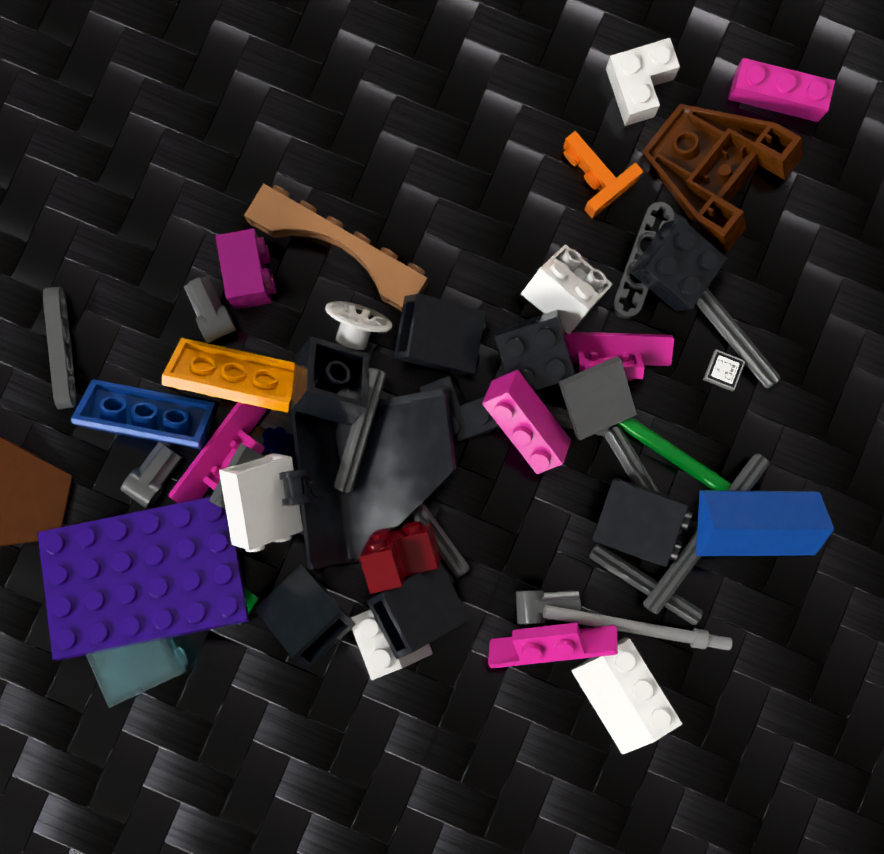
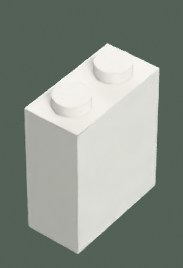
M272 453L260 459L219 470L232 545L244 548L246 552H257L263 550L265 544L288 541L292 538L291 535L303 531L300 506H282V499H285L283 480L279 479V473L294 471L292 457Z

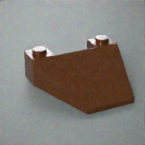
M684 104L678 105L642 150L645 158L701 236L726 252L730 250L747 228L744 211L729 202L755 169L760 165L785 180L804 156L802 137L777 123Z
M1 435L0 547L38 542L37 532L63 527L74 476Z

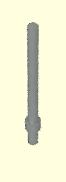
M545 605L543 609V618L593 627L615 625L617 630L621 632L689 643L691 647L699 649L712 647L729 651L732 647V638L709 634L708 630L694 628L690 631Z

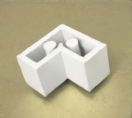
M670 38L610 56L606 71L625 126L655 117L660 104L654 86L674 80L680 65Z

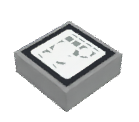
M716 349L713 352L703 380L734 391L745 360Z

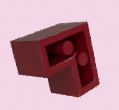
M414 521L405 524L402 527L403 529L391 532L389 528H385L371 534L372 536L369 537L359 556L370 594L402 587L408 575L438 569L441 556L431 522L422 524L421 521Z

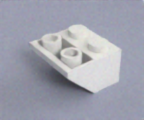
M565 244L540 267L521 295L544 314L558 310L564 331L570 334L613 284L601 271L594 269L582 259V256L576 250L570 249Z

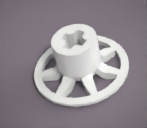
M334 301L326 304V312L340 322L336 341L345 347L364 350L366 349L371 332H388L392 329V322L383 314L371 308L343 301ZM356 309L362 310V313L357 314Z

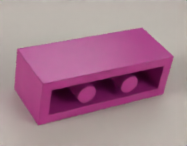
M742 58L735 70L728 100L819 122L829 109L835 80Z
M518 369L493 380L482 405L536 474L562 465L571 439Z

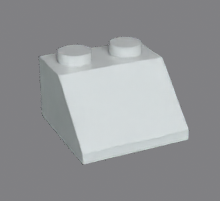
M371 609L351 617L356 623L352 631L371 680L402 669L433 654L430 644H427L415 652L396 660Z

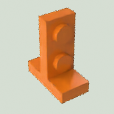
M576 131L565 139L563 146L565 151L563 153L566 159L573 166L578 165L584 171L586 182L594 190L597 188L600 190L599 193L587 202L584 209L592 219L638 182L644 172L635 162L616 178Z

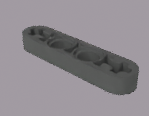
M665 202L653 203L646 211L612 305L615 314L622 319L635 317L643 306L649 288L643 283L633 282L630 279L629 273L643 254L640 242L646 238L653 239L657 232L651 231L655 222V217L651 216V214H656L660 210L664 212L663 218L667 219V221L660 223L657 232L665 222L674 220L673 209ZM624 284L632 290L642 291L641 295L638 292L634 293L631 303L636 307L630 308L628 312H625L623 304L619 303V300L624 301L630 290L624 289Z
M61 286L44 288L43 304L53 398L57 409L76 407L77 399L66 297Z

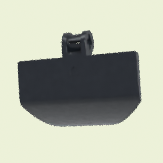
M446 389L379 400L351 493L339 491L334 487L351 426L291 410L297 470L279 473V479L283 480L285 499H282V506L301 505L308 569L358 564L360 562L359 556L373 532L389 528L391 532L396 531L457 470Z

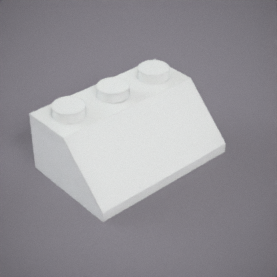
M627 637L618 641V654L591 657L571 670L622 755L653 743L682 725V722L631 639Z

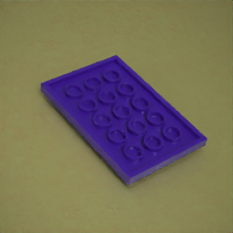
M210 497L37 532L53 660L59 661L249 622L238 547L231 543L226 510L210 502Z

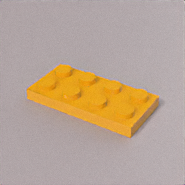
M181 338L162 374V385L288 413L292 404L295 363Z

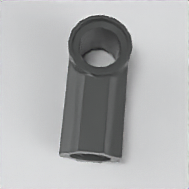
M209 276L198 277L184 286L197 315L195 319L207 343L237 330L225 305H222Z
M159 441L140 468L134 469L129 474L120 490L145 509L150 508L161 495L164 489L163 484L183 458Z
M516 591L517 624L546 623V620H553L543 618L545 605L581 611L579 591Z

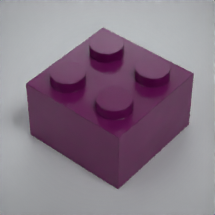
M254 228L215 235L225 295L229 303L235 310L272 304L271 294L276 293V286L273 275L270 274L269 268H266V264L271 263V258L264 238H259Z

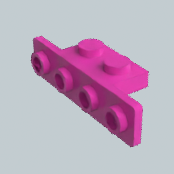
M565 332L574 362L577 363L578 373L616 356L622 360L627 381L643 379L644 365L670 366L672 364L673 335L571 332L569 334Z
M237 402L171 490L169 497L177 503L201 499L209 487L215 490L220 481L219 470L227 468L240 443L261 454L265 447L250 437L249 434L265 414L266 408Z
M578 623L513 630L512 637L490 640L488 663L490 668L616 655L618 654V630L615 625L579 629Z

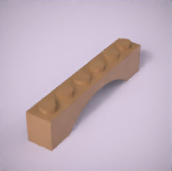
M263 183L244 214L249 224L273 238L288 236L311 237L342 248L367 270L377 286L382 301L401 312L404 297L422 294L428 285V279L424 276L425 271L413 263H409L408 266L397 261L398 256L385 247L378 250L370 245L371 240L363 234L355 231L352 235L343 229L344 225L331 216H328L326 219L316 214L317 209L303 200L300 203L293 201L289 198L290 193L277 185L271 188Z

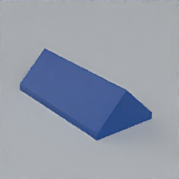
M92 379L71 417V423L84 428L202 450L209 440L215 402Z
M700 490L696 543L697 556L816 555L834 531V526L822 496L817 491Z

